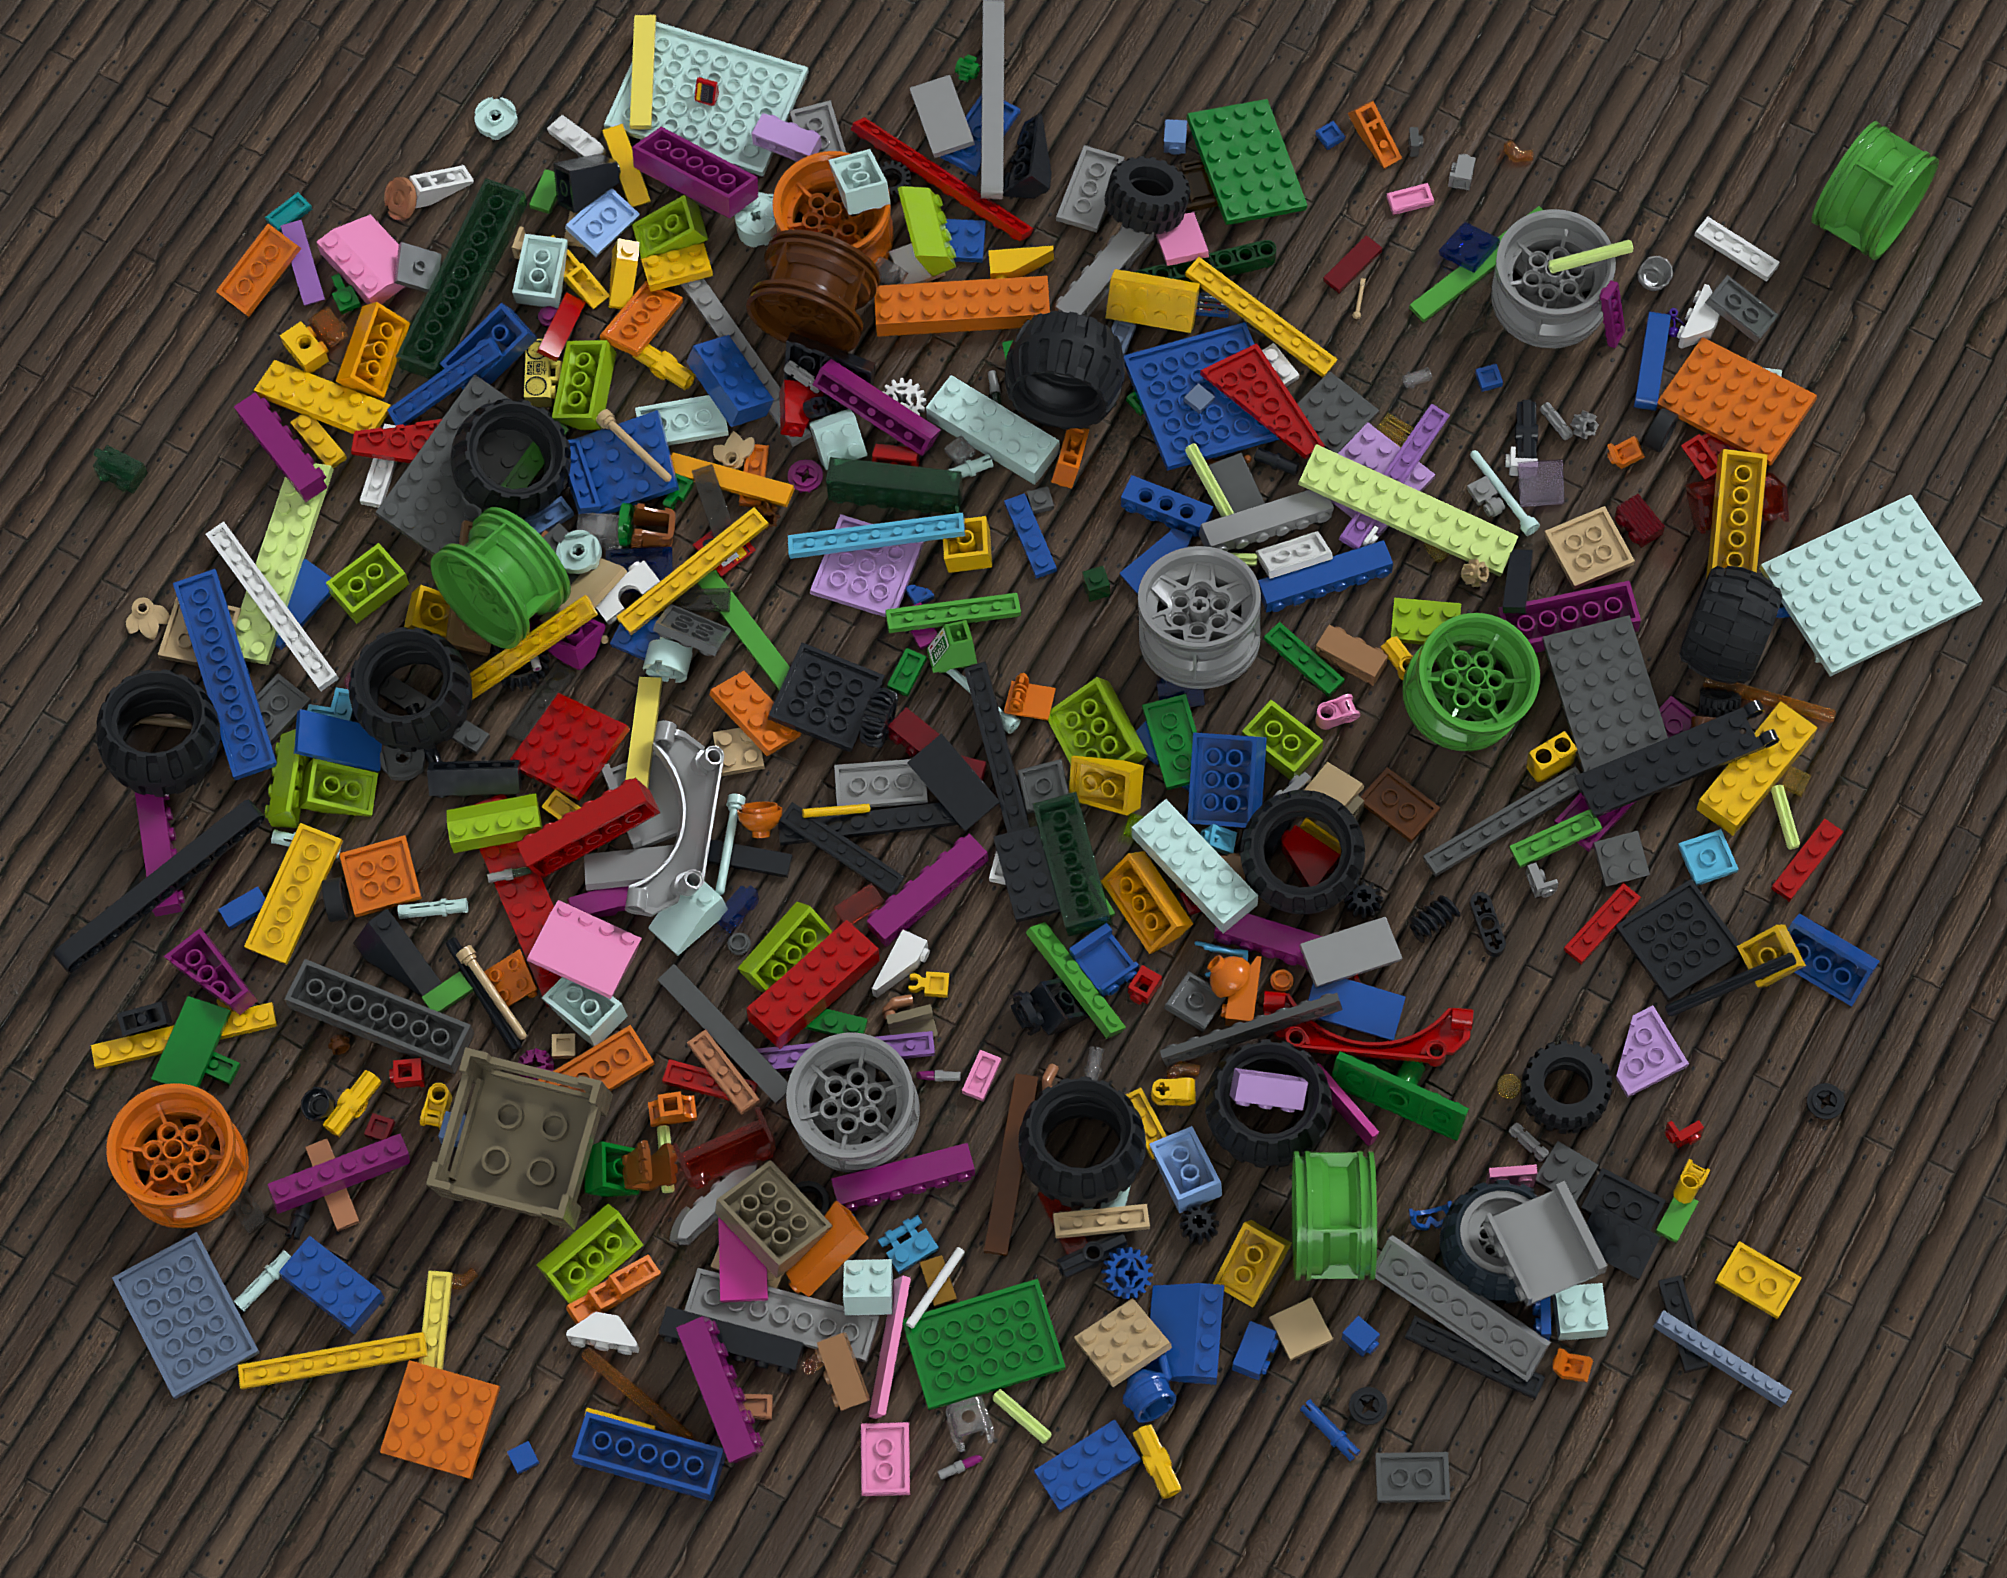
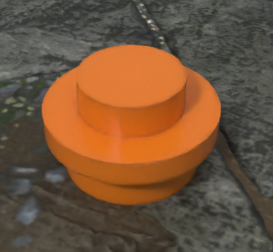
M1284 969L1275 971L1270 979L1272 988L1278 992L1290 990L1294 981L1292 974Z

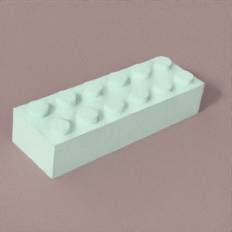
M950 375L926 406L927 420L981 453L989 454L991 459L1034 485L1060 453L1058 439Z
M1167 799L1132 826V838L1222 933H1225L1258 905V895Z

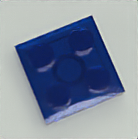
M1464 222L1439 249V255L1475 273L1499 246L1500 240Z

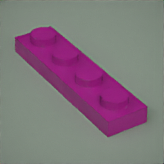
M1610 280L1607 287H1603L1599 299L1602 305L1601 311L1603 312L1607 344L1610 347L1616 348L1626 331L1619 284Z

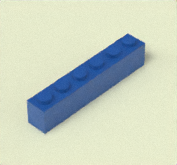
M1383 540L1333 556V559L1271 579L1267 577L1258 580L1261 600L1266 613L1270 611L1278 612L1286 606L1292 604L1300 605L1314 597L1316 599L1322 598L1327 593L1333 591L1340 592L1351 585H1362L1376 577L1384 578L1392 573L1393 561Z

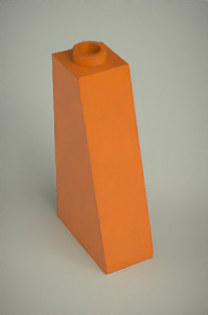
M837 1200L824 1216L833 1225L832 1228L786 1272L791 1281L789 1283L790 1287L798 1294L802 1292L810 1297L869 1238L852 1212Z

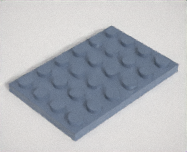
M197 1232L112 1277L174 1399L181 1397L260 1353Z

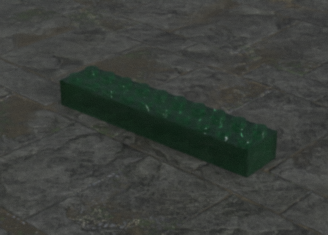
M485 178L396 355L400 369L428 379L444 370L440 362L457 347L528 205L524 191Z

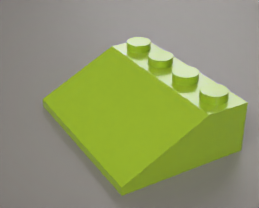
M1096 677L1050 711L1048 722L1070 764L1072 756L1124 760L1136 764L1148 756L1115 691L1107 680Z

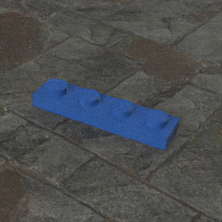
M568 440L571 449V468L568 483L578 514L600 512L601 504L580 440Z
M1025 493L1004 500V505L1035 578L1037 579L1056 572L1057 567Z

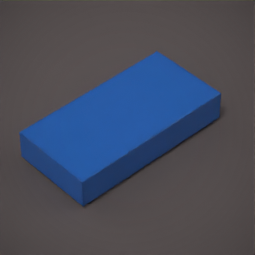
M256 887L218 910L231 930L259 914L265 897L259 887Z

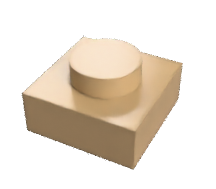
M575 1033L552 1034L553 1059L576 1058Z

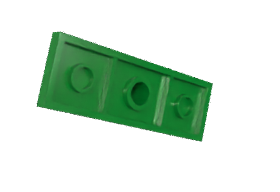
M1339 1052L1331 1077L1343 1091L1453 1140L1458 1141L1469 1108L1444 1098L1438 1093L1417 1086L1425 1071V1067L1421 1062L1403 1061L1395 1076L1377 1068L1373 1064L1365 1063L1352 1055Z

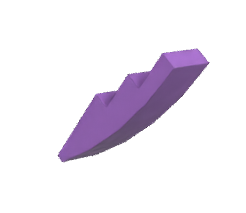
M302 220L281 225L283 235L301 248L291 264L304 306L325 301Z

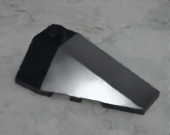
M1040 113L1024 122L1017 141L1018 151L1010 160L1013 165L1010 172H1006L1003 178L1004 197L1035 199L1050 189L1052 172L1043 116Z
M385 909L371 919L353 942L354 946L368 963L375 965L384 971L385 974L392 976L421 997L442 984L388 909Z

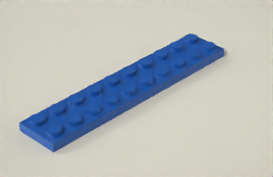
M216 569L173 583L207 695L218 715L220 736L233 778L238 780L275 767L277 760Z

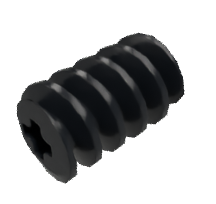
M1440 895L1437 901L1433 900L1430 906H1425L1423 911H1418L1415 916H1411L1408 919V923L1416 939L1424 943L1423 935L1430 939L1432 937L1430 930L1438 933V924L1445 928L1446 923L1444 920L1446 919L1452 923L1454 921L1452 914L1459 918L1460 912L1451 900Z

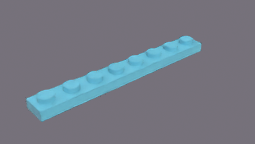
M963 513L788 535V553L790 559L962 537L965 536Z

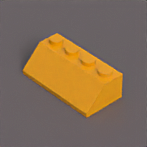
M378 302L362 306L336 382L362 394L384 398L410 322Z
M1145 851L1128 853L1101 880L1149 954L1178 939L1193 925V922Z

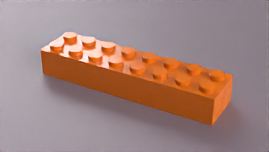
M1048 276L879 285L875 295L877 337L1021 328L1027 320H1031L1037 314L1050 313Z

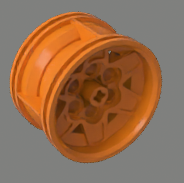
M841 151L819 152L794 163L780 178L773 195V213L777 233L797 229L819 232L835 237L859 249L880 270L886 263L893 246L894 234L890 215L891 204L863 211L857 216H851L848 214L843 202H837L842 201L830 168L829 160L851 153ZM830 192L829 197L823 195V193ZM799 212L803 216L802 222L795 223ZM869 231V233H868L867 236L865 237V235H864L863 233ZM852 232V234L846 235L845 233Z
M173 1083L155 1086L141 1092L132 1098L117 1114L107 1138V1161L113 1177L138 1211L159 1225L171 1228H192L215 1220L235 1203L247 1180L249 1157L243 1137L219 1101L208 1092L195 1086ZM180 1119H191L198 1122L184 1127ZM156 1130L157 1141L151 1140L144 1144L148 1136ZM176 1132L173 1138L166 1139L169 1133ZM198 1134V1138L195 1141L189 1142V1138L192 1135ZM217 1139L220 1142V1151L212 1148ZM160 1150L158 1156L153 1158L151 1157V1154L154 1151ZM200 1155H206L203 1161L196 1162ZM138 1170L150 1172L145 1185L140 1179ZM162 1171H168L165 1177L158 1178ZM185 1173H191L187 1180H181ZM174 1192L178 1193L176 1196H171Z

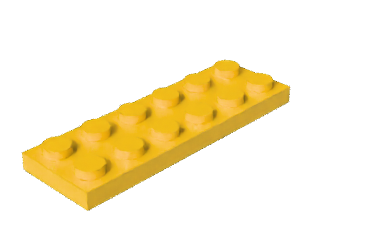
M277 360L273 361L254 389V393L256 392L260 398L264 397L267 401L354 434V431L380 428L389 414L387 409L391 407V404Z
M299 824L244 945L245 949L285 965L288 964L320 894L322 880H326L343 843L342 839L305 824Z

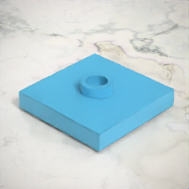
M1721 829L1678 843L1679 851L1696 886L1737 873L1739 870Z

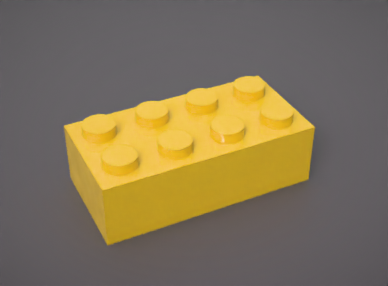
M1115 269L1110 280L1105 318L1191 333L1195 324L1200 283Z

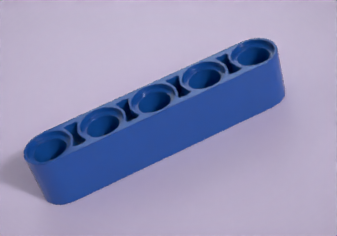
M1649 311L1634 408L1656 411L1669 332L1670 314Z

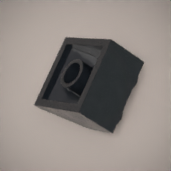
M1060 978L1042 981L1030 992L1033 999L1032 1005L1035 1011L1042 1015L1044 1024L1041 1026L1048 1035L1063 1033L1090 1017Z

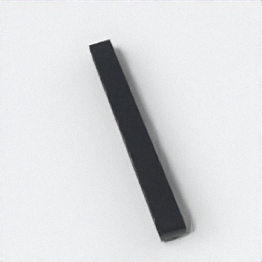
M250 799L240 803L61 944L53 953L55 959L68 973L79 969L261 825L265 819L264 814Z

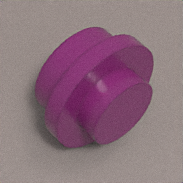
M552 306L542 308L538 313L539 322L543 326L549 327L557 309Z

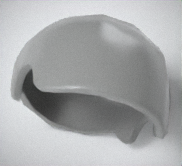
M1661 256L1647 258L1638 270L1637 277L1639 283L1650 291L1662 290L1672 279V265Z

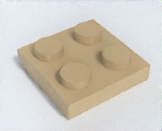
M741 728L713 732L715 746L720 747L724 752L721 776L765 769L762 751Z

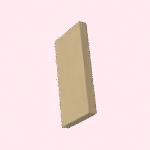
M600 558L596 569L581 573L570 585L571 594L569 599L556 611L545 613L539 620L543 624L584 595L590 598L595 608L627 573L626 569L623 566Z

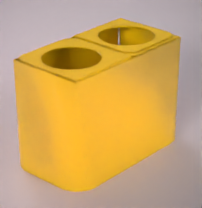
M1563 731L1528 752L1526 768L1537 782H1544L1574 763L1577 748L1566 732ZM1562 740L1568 751L1559 752L1556 750L1555 745ZM1546 750L1551 752L1552 758L1548 763L1543 764L1537 761L1536 756Z

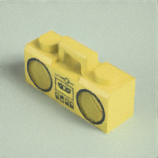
M537 339L525 353L524 399L531 401V405L535 407H553V399L556 398L557 387L553 386V384L559 383L563 361L555 362L537 353L543 340ZM551 369H555V376L551 377Z

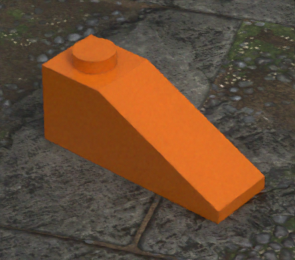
M1374 101L1365 103L1348 113L1357 133L1382 168H1386L1402 159Z
M1070 428V430H1066L1052 476V483L1072 489L1080 467L1089 429Z
M1257 956L1250 965V975L1245 984L1235 994L1228 997L1227 1004L1222 1005L1221 1017L1225 1018V1026H1232L1238 1022L1245 1023L1254 1019L1261 956Z

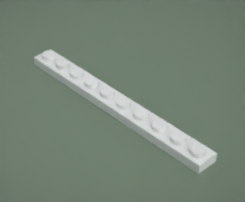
M222 522L206 533L211 543L319 690L323 691L339 679L337 674L225 522Z

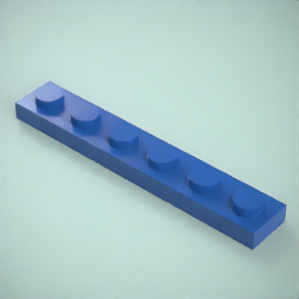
M489 337L388 408L387 411L394 424H404L406 426L470 381L474 375L480 374L504 357L494 338Z

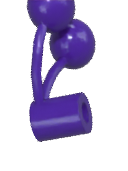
M1671 308L1667 314L1671 315L1670 320H1673V327L1669 328L1668 335L1677 337L1679 329L1675 327V319L1683 326L1685 324L1676 317L1678 310Z

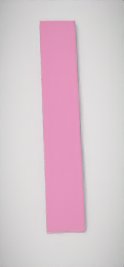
M901 1276L893 1281L892 1314H887L868 1416L874 1419L886 1415L911 1280L910 1277Z

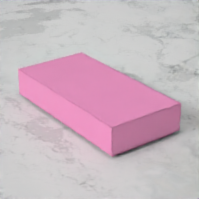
M1428 183L1387 193L1386 195L1392 215L1434 205V199Z

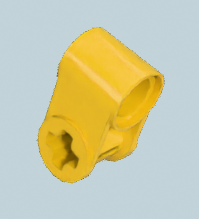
M1186 1077L1158 1079L1152 1085L1151 1099L1156 1105L1160 1106L1194 1105L1196 1103L1195 1079ZM1159 1089H1163L1165 1095H1160Z
M435 1083L430 1086L421 1112L420 1126L431 1125L441 1129L445 1112L449 1111L452 1102V1095L445 1084ZM438 1092H445V1096L441 1100H436L435 1095Z
M1689 1159L1674 1189L1673 1195L1675 1199L1681 1203H1691L1699 1189L1702 1188L1711 1170L1708 1168L1705 1170Z

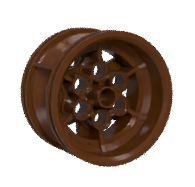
M795 229L781 231L773 235L764 254L765 268L770 280L761 281L754 285L746 303V310L752 321L764 332L783 343H786L790 333L793 332L845 352L855 349L863 331V323L855 310L863 308L875 297L881 280L877 266L859 249L823 233Z

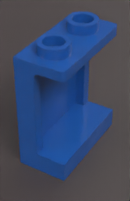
M1107 923L1069 948L1072 958L1077 962L1102 997L1107 994L1111 996L1119 990L1120 985L1125 982H1132L1139 971V964L1137 962L1134 963L1118 943Z

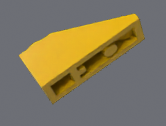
M618 239L612 250L609 308L622 310L633 297L638 265L639 242Z
M1053 246L989 250L990 278H1016L1031 273L1054 260Z

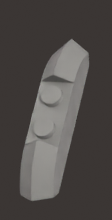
M757 1160L738 1163L721 1173L724 1179L714 1183L710 1188L711 1192L705 1197L701 1196L694 1202L692 1209L686 1206L680 1212L673 1224L670 1242L679 1245H689L718 1218V1215L715 1213L717 1199L758 1169Z

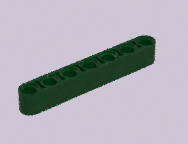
M1262 240L1209 253V257L1202 259L1224 276L1230 277L1272 266L1276 261V245L1270 240ZM1268 252V253H1270V254H1269V255H1264V254H1262V253ZM1243 257H1248V258H1250V259H1248V260H1243L1242 258H1243ZM1195 260L1170 266L1162 264L1135 272L1193 282L1185 275H1180L1179 273H1186ZM1222 262H1227V263H1229V264H1228V265H1222L1221 263H1222Z

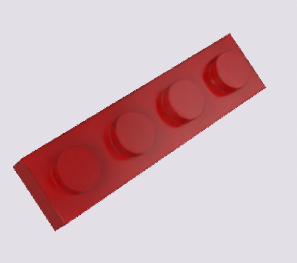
M1824 819L1772 885L1771 889L1791 902L1844 831Z
M1623 883L1564 947V951L1582 965L1615 929V926L1638 904L1641 897Z
M668 1060L662 1079L663 1084L729 1100L705 1068ZM744 1079L756 1094L757 1083Z

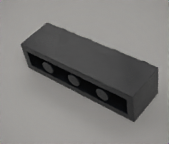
M520 760L430 762L427 769L429 796H436L437 798H445L449 795H458L459 797L481 795L489 797L494 794H504L505 796H513L520 793L522 786Z

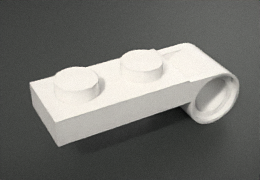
M563 115L547 128L550 135L574 151L579 158L595 154H606L604 147L596 139Z

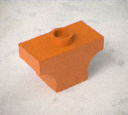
M681 1091L660 1094L657 1100L648 1102L651 1127L698 1120L695 1097L682 1095Z

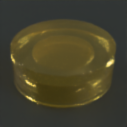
M1505 1074L1500 1077L1497 1090L1502 1097L1510 1099L1519 1094L1521 1082L1517 1076Z

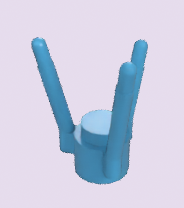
M1200 941L1194 942L1195 945L1202 946L1204 950L1228 954V957H1242L1248 961V950L1232 949ZM1211 972L1205 973V976L1210 977Z

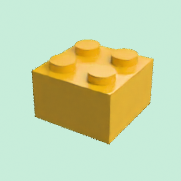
M986 516L965 518V536L943 539L944 561L948 573L992 568L990 528Z
M1775 925L1737 946L1748 970L1787 953H1793L1795 956V965L1755 981L1758 988L1767 987L1806 966L1785 925Z

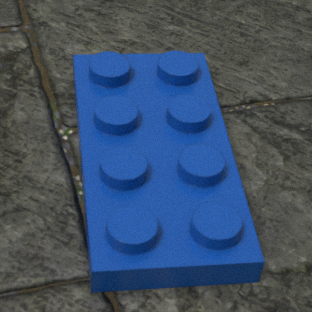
M1113 1420L1036 1468L1034 1473L1059 1512L1141 1462V1458L1116 1420Z

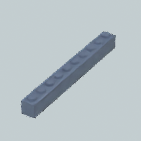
M1664 1310L1659 1314L1652 1326L1779 1407L1786 1404L1792 1393L1791 1390Z

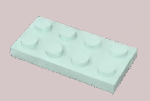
M709 395L635 408L637 417L656 410L660 412L668 446L729 435L726 419Z

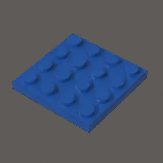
M658 410L619 423L618 425L671 475L672 478L669 482H665L610 429L605 428L576 438L580 440L601 504L600 512H594L597 518L620 511L622 502L631 503L634 506L637 503H643L679 490L661 414Z

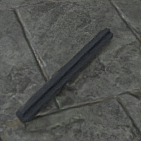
M453 937L447 940L446 946L509 1050L512 1053L520 1050L522 1045L508 1022L470 967L461 963L457 958L456 954L463 949L457 938Z
M1787 953L1669 1003L1665 1006L1666 1012L1670 1017L1793 966L1796 964L1795 956L1793 953Z

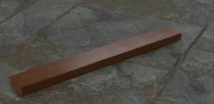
M1015 1073L984 1253L1008 1256L1023 1171L1018 1146L1019 1130L1027 1108L1035 1100L1039 1080L1037 1076Z

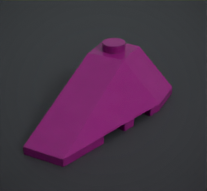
M534 614L529 619V633L542 624L539 619L544 614ZM591 619L573 631L571 635H567L547 650L563 663L581 670L595 658L605 630V624Z

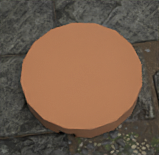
M395 177L386 186L384 195L385 206H388L390 211L387 212L393 219L406 220L411 217L416 207L417 196L415 187L408 178Z

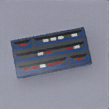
M1199 293L1196 316L1228 318L1229 308L1208 293Z

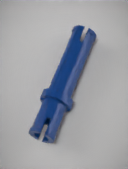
M1311 1399L1305 1402L1312 1411H1309L1304 1405H1302L1300 1411L1331 1441L1330 1444L1333 1447H1337L1350 1462L1354 1460L1355 1457L1349 1452V1449L1356 1456L1359 1455L1361 1450L1346 1437L1347 1434L1344 1431H1340L1320 1411Z

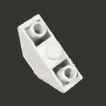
M1707 284L1704 285L1702 291H1697L1693 303H1696L1694 309L1689 308L1685 320L1688 322L1686 326H1681L1677 334V338L1680 339L1679 348L1697 344L1702 337L1707 340L1711 339L1719 322L1720 314L1705 303L1712 294V290Z
M594 1312L567 1330L566 1336L574 1346L585 1347L586 1344L593 1345L595 1349L601 1351H608L609 1348L617 1349L619 1353L625 1355L639 1352L636 1340L617 1315Z

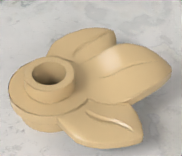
M732 432L725 445L714 446L713 455L717 461L723 463V466L738 470L743 465L744 459L752 454L755 447L754 438L750 437L743 441L736 432Z
M138 598L132 604V613L127 617L126 627L129 634H134L140 630L145 637L154 640L159 630V624H168L170 615L163 606L153 605L152 601L148 598ZM146 605L147 610L140 612L139 606Z

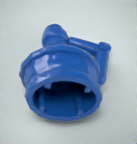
M1166 1352L1158 1357L1161 1373L1141 1368L1127 1378L1123 1404L1134 1412V1418L1140 1423L1150 1422L1161 1417L1176 1402V1394L1170 1390L1169 1386L1172 1375Z

